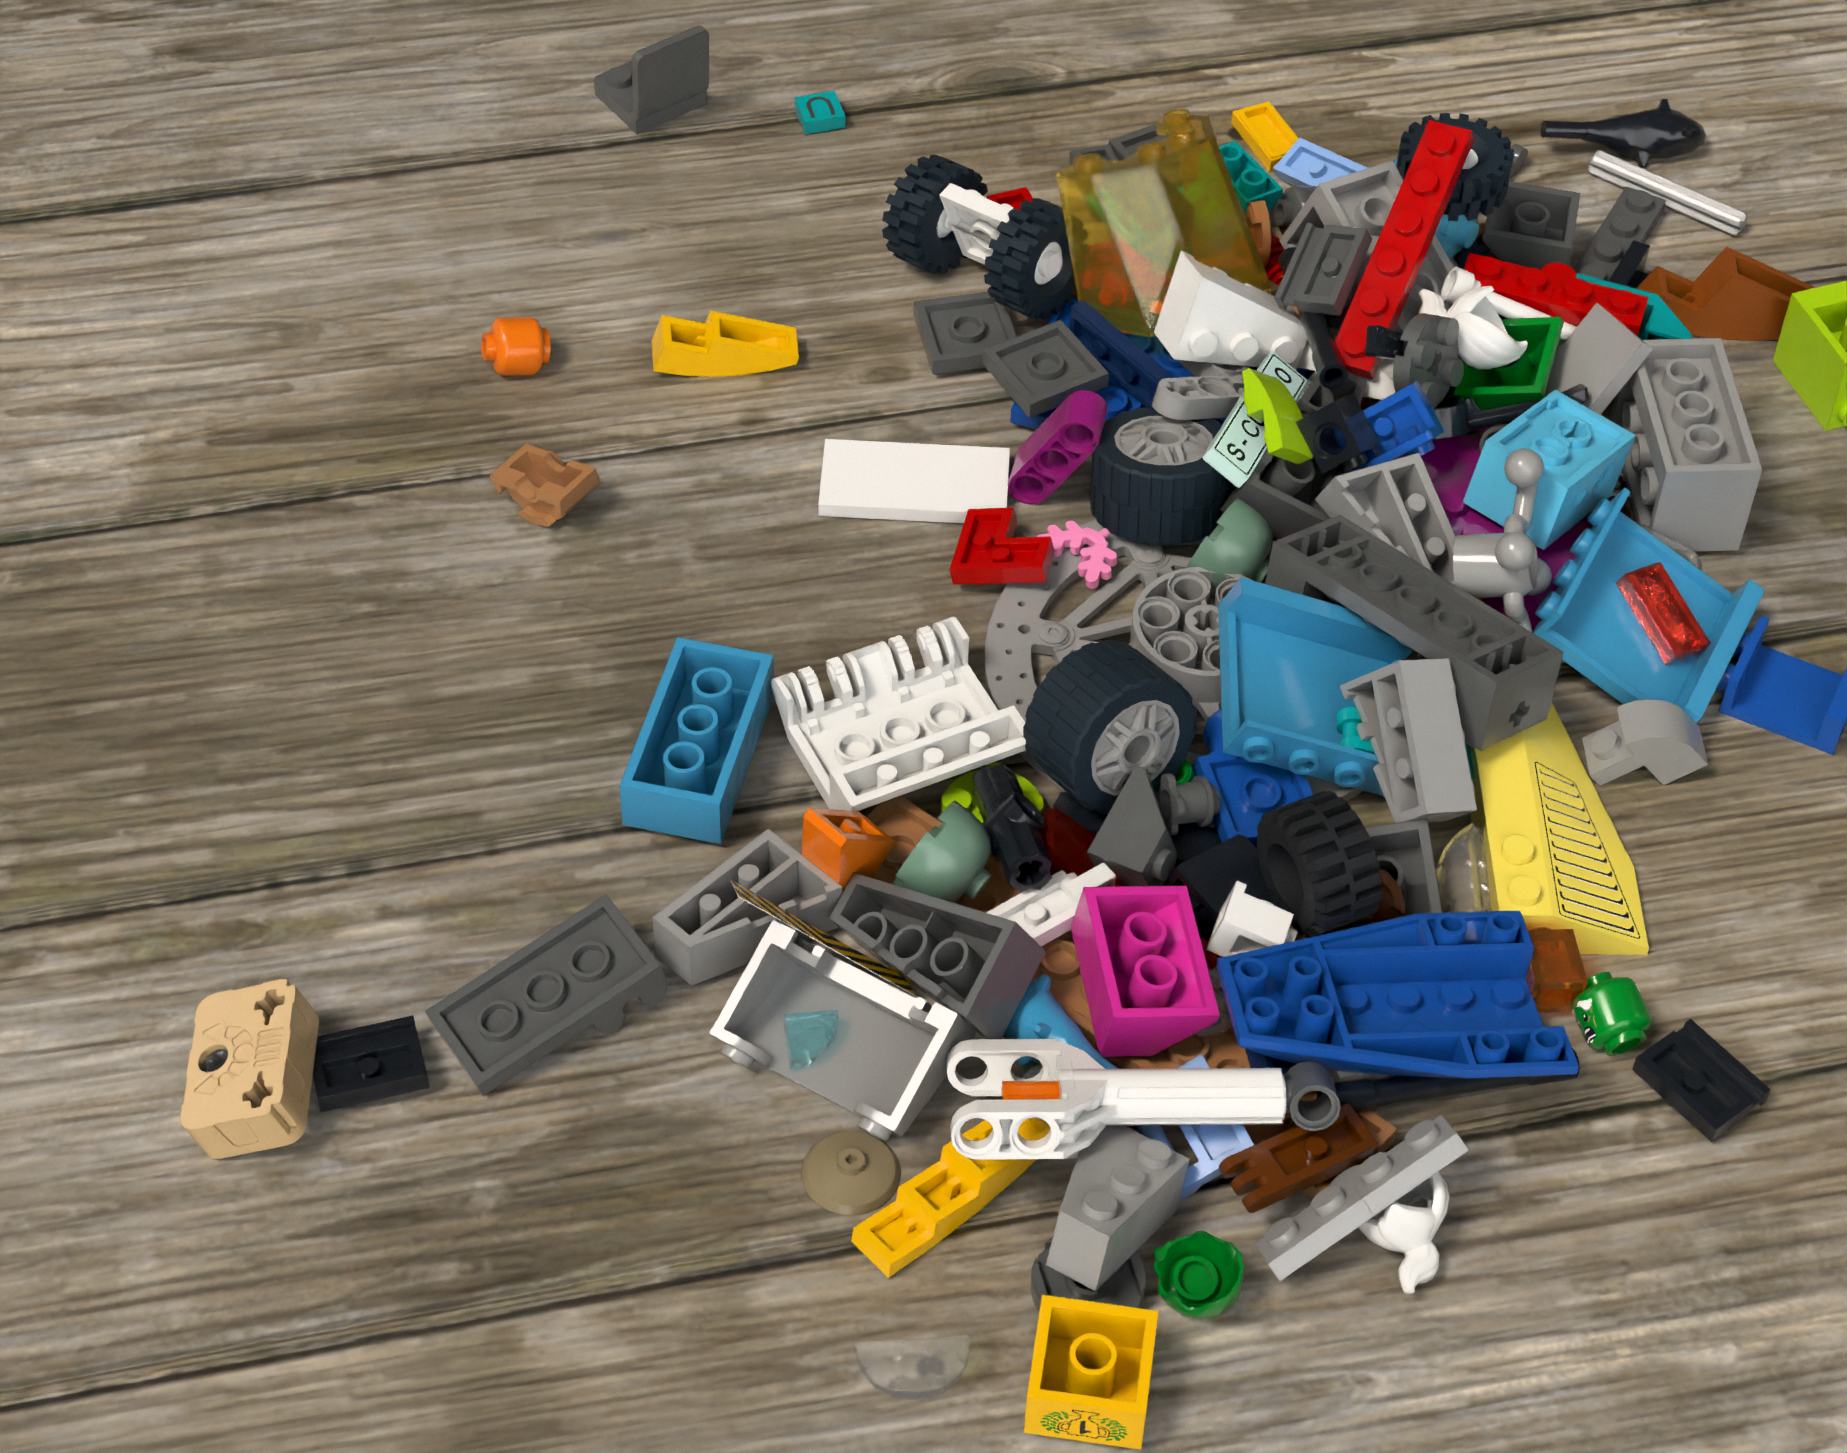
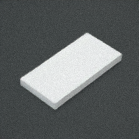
M825 439L818 516L964 523L968 509L1007 508L1010 448Z

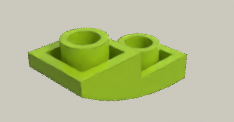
M1249 368L1242 371L1244 383L1243 399L1247 408V415L1264 421V440L1267 445L1268 454L1296 464L1312 459L1313 455L1296 424L1297 421L1303 419V416L1286 386L1279 379Z

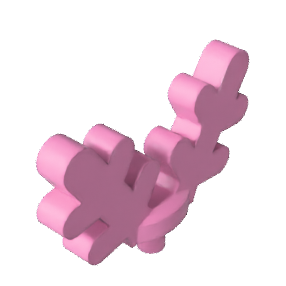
M1068 521L1065 524L1066 531H1062L1056 525H1050L1047 528L1048 533L1037 536H1051L1055 551L1053 556L1055 557L1061 556L1066 547H1070L1071 554H1080L1082 562L1078 564V575L1085 577L1088 588L1094 589L1098 587L1101 578L1104 580L1111 579V566L1117 564V553L1109 549V543L1105 540L1110 536L1106 528L1097 532L1088 527L1081 529L1076 522ZM1085 544H1088L1089 546H1091V547H1086V548H1083V549H1082L1083 545H1085Z

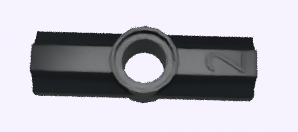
M1004 764L995 767L984 766L972 777L974 781L972 794L984 821L982 824L990 837L991 852L998 857L1008 884L1020 892L1033 888L1040 890L1052 878L1050 867L1053 862L1040 834V831L1047 825L1046 820L1037 807L1024 796L1017 777L1011 769Z

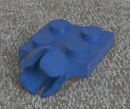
M1222 709L1207 719L1202 736L1209 754L1198 756L1193 769L1196 776L1203 775L1207 778L1210 785H1214L1218 791L1220 807L1218 814L1213 816V821L1221 842H1224L1238 834L1244 835L1257 847V827L1264 813L1311 796L1313 792L1306 775H1298L1286 769L1250 762L1245 758L1223 753Z

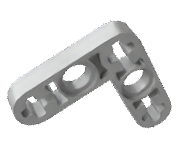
M1178 360L1196 377L1165 378L1159 381L1152 401V407L1161 415L1175 420L1227 418L1244 391L1242 371L1249 369V367Z

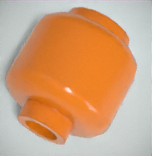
M498 317L493 321L489 333L482 334V358L484 361L490 360L494 371L498 375H536L540 371L542 364H547L550 359L551 344L547 328H541L538 320L533 317Z

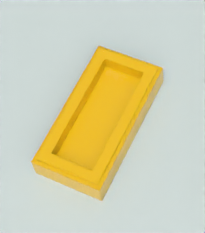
M1269 101L1232 111L1231 124L1269 172H1273V167L1299 138Z

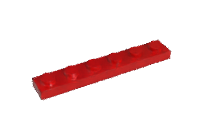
M1430 120L1427 123L1334 342L1341 353L1346 370L1357 376L1373 380L1382 358L1368 357L1366 355L1367 328L1369 326L1381 325L1393 331L1395 330L1475 140L1472 130Z

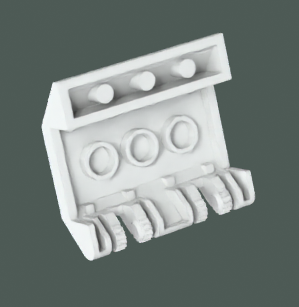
M956 617L934 623L933 629L927 625L916 630L917 643L925 668L916 671L909 647L905 639L900 635L888 639V645L886 642L881 641L843 655V662L838 656L828 659L826 661V669L835 696L833 700L824 702L818 678L810 666L799 669L797 673L798 678L791 672L771 680L773 695L788 741L829 809L859 811L1026 751V741L1023 738L1025 721L1014 705L998 710L968 664L969 636Z

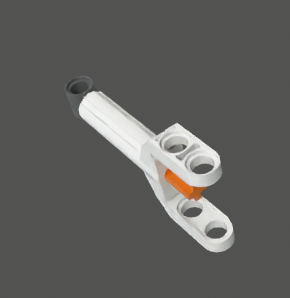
M970 1039L954 1045L949 1051L946 1060L948 1080L955 1089L969 1096H1001L1002 1100L972 1101L959 1108L953 1115L950 1125L953 1146L958 1153L971 1159H1064L1090 1146L1105 1126L1282 1124L1285 1114L1290 1113L1291 1118L1299 1127L1304 1130L1319 1131L1331 1126L1338 1118L1341 1109L1339 1097L1330 1072L1325 1066L1313 1061L1300 1062L1288 1070L1285 1077L1281 1068L1105 1069L1085 1051L1055 1039ZM970 1056L978 1057L986 1063L987 1069L978 1078L966 1079L956 1071V1065L960 1060ZM1031 1056L1040 1061L1042 1069L1033 1078H1019L1011 1071V1066L1015 1060L1020 1057ZM1316 1090L1323 1092L1321 1096L1315 1100H1300V1098L1309 1091ZM981 1118L988 1121L992 1125L993 1130L984 1140L972 1141L965 1138L960 1132L962 1125L970 1119ZM1029 1118H1041L1050 1125V1131L1040 1140H1026L1018 1133L1021 1123Z

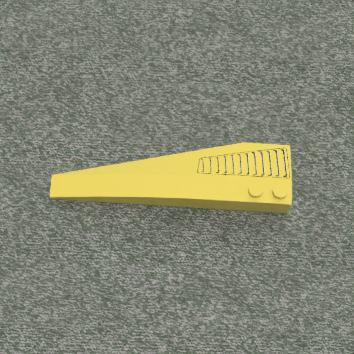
M1552 701L1546 720L1482 751L1470 746L1474 775L1472 781L1475 788L1474 796L1477 811L1470 814L1484 911L1520 910L1534 946L1533 954L1647 955L1649 945L1634 865Z

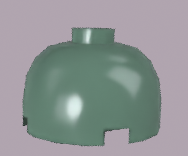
M1237 498L1216 522L1219 525L1209 537H1205L1186 567H1201L1208 571L1217 572L1212 573L1211 587L1213 589H1216L1221 582L1227 579L1224 574H1241L1260 583H1263L1267 577L1270 561L1268 558L1274 542L1273 532L1267 520L1258 511Z
M953 801L938 817L942 821L939 827L935 826L930 832L927 831L897 872L895 876L897 879L892 882L893 885L955 903L964 894L974 899L988 882L992 874L984 868L991 855L990 837L984 825L969 810L957 801Z

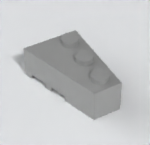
M767 829L653 916L655 956L693 986L748 964L773 919L797 931V938L799 940L800 938L803 940L811 938L739 898L731 880L823 932L838 928L830 919V916L842 895V886L775 833Z
M1124 1125L1105 1126L1090 1146L1079 1151L1059 1211L1046 1265L1096 1291L1176 1212L1190 1159L1171 1150L1165 1143L1150 1139Z

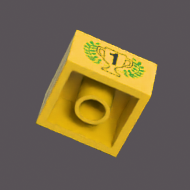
M1042 1295L1026 1399L1024 1433L1141 1450L1159 1311Z

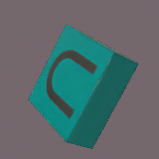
M835 91L794 97V109L806 135L845 128V114Z

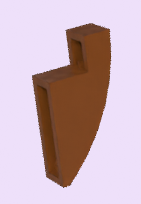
M1726 246L1694 282L1656 266L1636 289L1658 294L1694 336L1721 338L1722 340L1769 341L1779 340L1791 294L1816 287Z

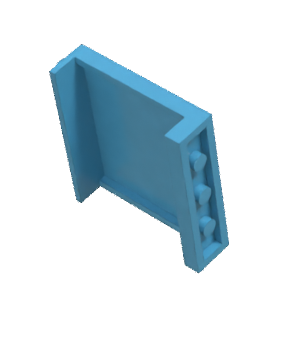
M1624 488L1611 502L1603 498L1590 513L1587 522L1592 524L1591 529H1585L1570 549V552L1575 555L1574 559H1569L1553 579L1552 583L1558 586L1556 592L1551 591L1538 606L1535 615L1540 620L1533 633L1564 652L1563 661L1622 704L1646 699L1667 701L1681 707L1696 723L1702 718L1765 590L1749 579L1732 594L1620 512L1630 494V491Z
M1241 577L1218 604L1223 753L1245 758L1250 762L1271 765L1289 770L1298 775H1308L1334 782L1342 787H1352L1384 797L1373 770L1379 764L1377 756L1338 744L1343 739V735L1337 731L1336 713L1345 707H1356L1353 699H1344L1339 686L1399 660H1405L1413 649L1403 646L1396 638L1377 626L1365 622L1360 615L1349 608Z

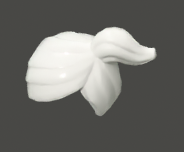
M1482 286L1464 293L1453 303L1448 311L1445 309V304L1440 295L1430 290L1422 289L1419 292L1422 300L1419 314L1426 313L1457 319L1459 323L1458 356L1467 365L1478 370H1489L1508 365L1519 359L1525 352L1528 342L1526 340L1521 342L1515 341L1508 335L1496 309L1485 297L1494 291L1492 286Z
M1439 1172L1358 1227L1371 1242L1382 1248L1405 1254L1398 1273L1401 1287L1406 1294H1413L1417 1284L1433 1279L1439 1267L1440 1255L1432 1239L1447 1214L1449 1203L1448 1186Z

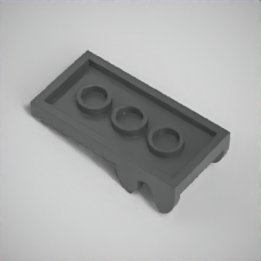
M605 894L425 1012L432 1025L482 1096H484L592 1024L597 1030L605 1034L620 1031L625 1018L623 1007L626 1002L638 997L643 1005L656 1007L666 994L667 978L661 964L608 895Z

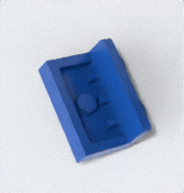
M1418 381L1363 410L1380 445L1365 453L1369 460L1368 462L1350 472L1392 461L1405 453L1407 456L1420 453V456L1436 448L1431 439L1445 431ZM1336 427L1335 436L1340 446L1345 448L1346 437Z

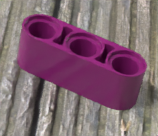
M1086 390L1072 393L1019 447L1008 481V491L1014 499L1031 505L1045 501L1095 451V447L1100 443L1108 412V405L1104 398L1097 393Z

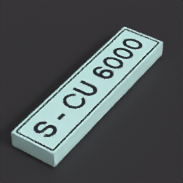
M1273 351L1270 352L1257 369L1258 372L1279 379L1289 390L1295 401L1308 381ZM1244 391L1202 457L1204 461L1238 488L1249 479L1267 449L1264 440V421L1247 415V408L1243 399Z

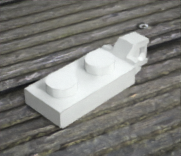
M1104 862L1080 876H1077L1074 872L1066 874L1061 870L1052 875L1051 880L1040 890L1034 888L1027 889L986 913L1017 922L1042 947L1071 930V924L1083 887H1115L1116 875Z

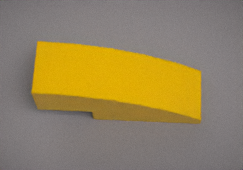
M711 310L705 323L661 315L652 338L653 372L681 376L719 377L767 372L796 365L799 359L796 327Z

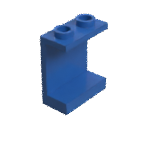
M1760 615L1752 633L1744 632L1733 654V658L1738 660L1737 664H1728L1717 686L1718 691L1725 693L1719 712L1833 755L1847 725V668L1844 675L1763 646L1762 642L1769 618Z

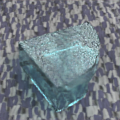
M838 1010L784 1014L783 1026L790 1070L811 1065L833 1043L837 1033Z

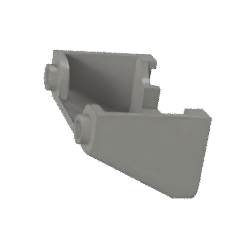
M773 919L709 1033L724 1044L720 1054L747 1069L754 1060L862 1118L858 1124L859 1128L884 1142H887L891 1134L902 1138L947 1078L946 1060L949 1051L959 1042L973 1039L976 1032L959 1014L936 1002L931 1006L926 1000L918 996L914 998L832 956L825 948L817 944L814 946L801 938L799 940L797 938V931Z

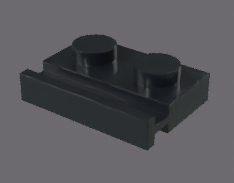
M413 1015L317 1036L313 1079L320 1112L430 1088Z
M1692 1019L1686 1021L1682 1029L1677 1032L1672 1031L1638 1055L1632 1068L1639 1077L1711 1142L1748 1116L1751 1109L1758 1104L1761 1106L1766 1103L1771 1090Z

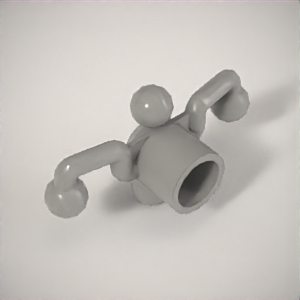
M1522 448L1513 451L1507 457L1504 466L1506 478L1510 483L1517 486L1513 512L1505 520L1504 533L1457 535L1453 547L1454 584L1475 598L1503 597L1506 616L1532 632L1529 615L1524 607L1523 596H1534L1543 593L1550 585L1552 574L1548 564L1542 559L1537 558L1534 539L1526 535L1531 524L1538 480L1543 474V460L1535 451Z

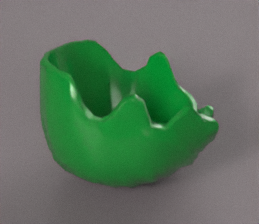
M1197 1231L1193 1234L1179 1237L1174 1241H1169L1161 1248L1155 1247L1153 1252V1269L1159 1278L1157 1291L1167 1306L1180 1315L1197 1319H1214L1238 1300L1244 1281V1264L1241 1252L1233 1243L1223 1241L1205 1231Z

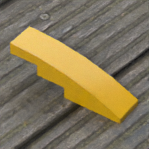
M1036 1117L1023 1121L1018 1128V1133L1021 1137L1031 1141L1044 1138L1050 1131V1125L1045 1120ZM984 1120L962 1135L972 1141L984 1140L991 1134L993 1127L988 1121ZM951 1141L943 1146L940 1161L898 1187L896 1201L853 1228L851 1242L889 1278L933 1248L979 1212L1037 1159H971L958 1153Z

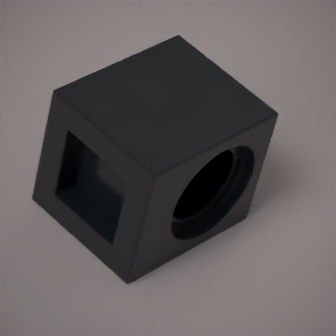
M1354 393L1338 399L1296 422L1322 474L1337 467L1340 468L1342 474H1345L1368 462L1369 460L1365 453L1380 445ZM1336 427L1339 428L1346 437L1345 448L1340 446L1336 441Z

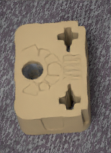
M278 979L264 982L260 985L236 990L231 989L208 995L200 1002L195 1012V1027L192 1047L189 1052L186 1073L187 1081L184 1101L181 1106L180 1123L204 1152L213 1159H223L287 1146L296 1142L304 1134L307 1126L319 1027L318 1014L295 985H291L288 979Z

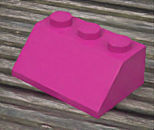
M1187 886L1083 887L1071 924V931L1099 1053L1103 1057L1153 1056L1216 1023L1220 1014Z

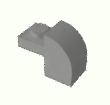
M1637 700L1617 706L1619 721L1582 738L1589 775L1599 786L1642 766H1645L1665 785L1708 765L1700 727L1681 707L1663 700Z

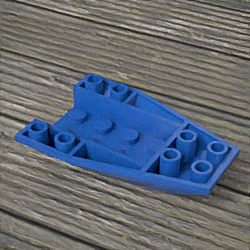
M1520 910L1419 913L1221 957L1217 960L1216 966L1238 1046L1262 1055L1295 1064L1305 1061L1318 1062L1328 1070L1386 1076L1491 1078L1577 1074L1579 1065L1564 1026H1543L1526 981L1534 946Z

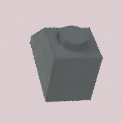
M1136 765L1087 851L1095 867L1104 862L1116 875L1115 882L1125 886H1159L1161 881H1166L1171 875L1177 859V851L1156 792L1145 769Z

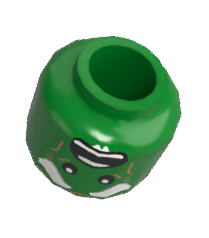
M1602 972L1589 977L1581 983L1583 991L1574 999L1571 1009L1586 1043L1592 1049L1605 1050L1608 1056H1615L1628 1052L1646 1041L1647 1036L1645 1032L1651 1026L1652 1015L1637 984L1631 978H1613L1610 972Z

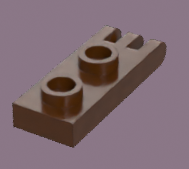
M1350 1103L1340 1106L1338 1118L1331 1126L1324 1130L1309 1131L1296 1126L1225 1158L1219 1164V1170L1225 1178L1236 1176L1230 1183L1236 1195L1241 1196L1248 1193L1243 1198L1242 1204L1249 1213L1257 1212L1334 1177L1352 1166L1362 1164L1366 1159L1377 1154L1379 1144Z

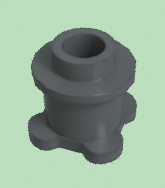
M1163 774L1161 776V785L1156 795L1170 834L1177 835L1178 824L1196 823L1200 827L1209 826L1213 816L1218 814L1220 799L1216 787L1210 785L1207 778L1203 775L1196 776L1191 782L1176 783L1173 774Z

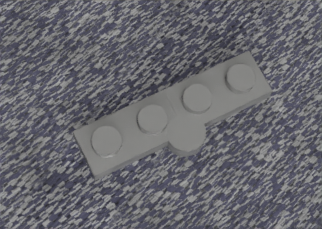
M1442 1115L1434 1120L1422 1121L1407 1132L1404 1141L1388 1152L1374 1154L1361 1165L1352 1166L1335 1177L1329 1187L1320 1191L1312 1199L1309 1207L1293 1218H1284L1274 1223L1265 1232L1264 1238L1255 1245L1279 1281H1282L1466 1153L1468 1148Z

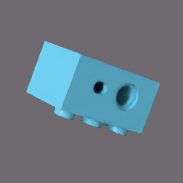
M1554 390L1486 440L1463 503L1504 527L1506 518L1513 512L1517 486L1510 483L1505 476L1504 466L1506 459L1513 451L1525 448L1535 451L1542 458L1544 469L1541 478L1538 480L1531 524L1526 535L1534 539L1537 547L1544 550L1592 512L1603 498L1608 499L1612 495L1636 435L1561 392Z

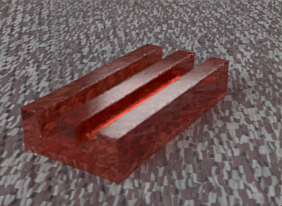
M1661 562L1626 573L1616 582L1665 665L1673 663L1677 658L1679 660L1684 659L1691 653L1693 655L1698 654L1710 644V641Z

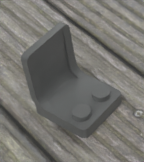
M698 25L638 50L634 53L632 61L612 68L594 78L595 95L636 134H640L706 105V91L709 86V32Z

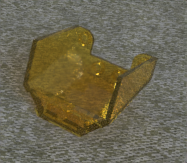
M1176 109L1164 113L1163 119L1156 123L1155 128L1158 135L1168 137L1159 142L1140 145L1137 148V153L1121 161L1101 159V156L1096 153L1084 154L1074 158L1073 165L1056 173L1078 301H1086L1122 333L1146 337L1156 336L1154 330L1181 250L1211 268L1216 267L1224 271L1229 277L1243 284L1248 283L1268 294L1272 293L1264 262L1209 116L1190 115L1187 109Z

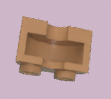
M527 443L490 474L497 492L501 494L506 489L510 496L523 507L517 512L519 516L535 525L546 527L551 526L556 520L567 515L600 484V477L596 468L572 459L564 465L561 458L554 452Z

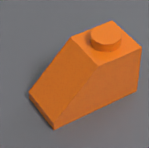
M808 808L803 816L801 855L840 884L842 892H844L853 873L873 878L896 841L859 811Z

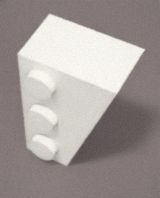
M1181 250L1154 330L1155 335L1174 360L1259 367L1262 361L1273 351L1296 370L1308 339L1301 318L1291 306H1288L1287 309H1280L1274 299L1275 296L1248 283L1243 284L1229 277L1224 271L1216 267L1211 268Z

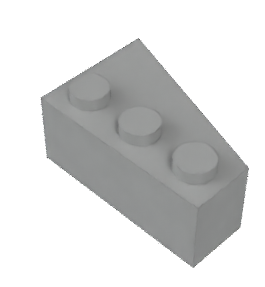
M1420 453L1336 476L1315 498L1330 518L1342 515L1454 584L1453 547L1456 536Z
M1449 658L1399 660L1339 686L1344 699L1354 700L1362 720L1356 726L1361 741L1370 740L1379 764L1373 770L1395 823L1427 818L1428 822L1448 821L1477 811L1474 796L1475 788L1471 779L1465 747V734L1461 726L1456 698V685L1452 677Z

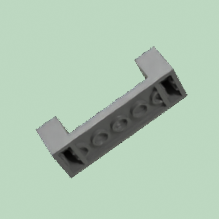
M1342 515L1273 542L1265 584L1349 608L1360 615L1365 622L1377 626L1396 638L1403 646L1415 650L1427 659L1449 658L1456 685V698L1461 726L1467 745L1482 751L1547 719L1564 653L1562 650Z

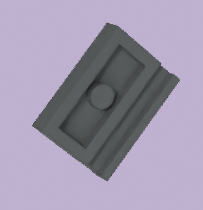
M1307 223L1274 297L1279 308L1287 309L1288 306L1297 307L1298 311L1340 316L1372 242L1367 228L1326 224L1324 228H1317L1313 223Z

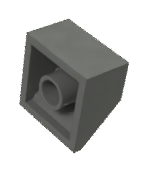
M1509 181L1507 195L1504 197L1503 204L1499 208L1494 206L1493 213L1486 217L1482 241L1501 261L1540 270L1549 263L1568 265L1573 246L1581 193Z

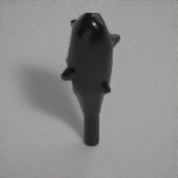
M1661 99L1658 108L1616 115L1593 122L1544 120L1541 124L1542 138L1582 139L1587 142L1603 145L1629 159H1636L1641 168L1647 166L1649 158L1667 159L1690 153L1703 145L1706 138L1703 126L1683 113L1670 109L1667 99Z

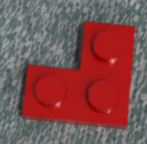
M1014 508L968 509L949 569L953 585L1046 582L1055 552L1051 536L1013 538L1017 525Z

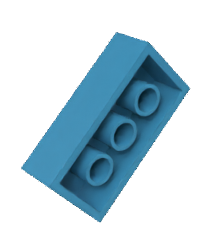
M677 637L619 785L623 825L722 844L774 699L771 687V680L774 678V655Z

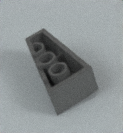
M1315 371L1309 377L1296 399V403L1303 418L1353 393L1359 404H1361L1366 380L1347 371L1348 376L1345 383L1338 388L1330 389L1320 383ZM1266 449L1249 479L1240 488L1234 487L1220 510L1225 512L1239 498L1253 507L1267 520L1273 532V537L1281 539L1331 519L1315 498L1334 477L1343 474L1339 467L1322 474L1314 456L1310 460L1296 464L1268 454V449Z
M853 873L830 916V919L863 949L938 1004L959 1014L972 1029L986 1039L1002 1038L1046 953L1015 921L857 873Z

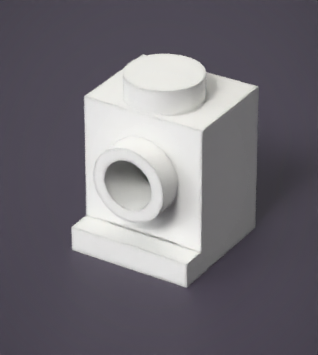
M1236 881L1220 909L1206 950L1226 957L1295 941L1297 930L1290 928L1294 914L1280 909L1268 901L1260 900L1244 893L1247 885Z

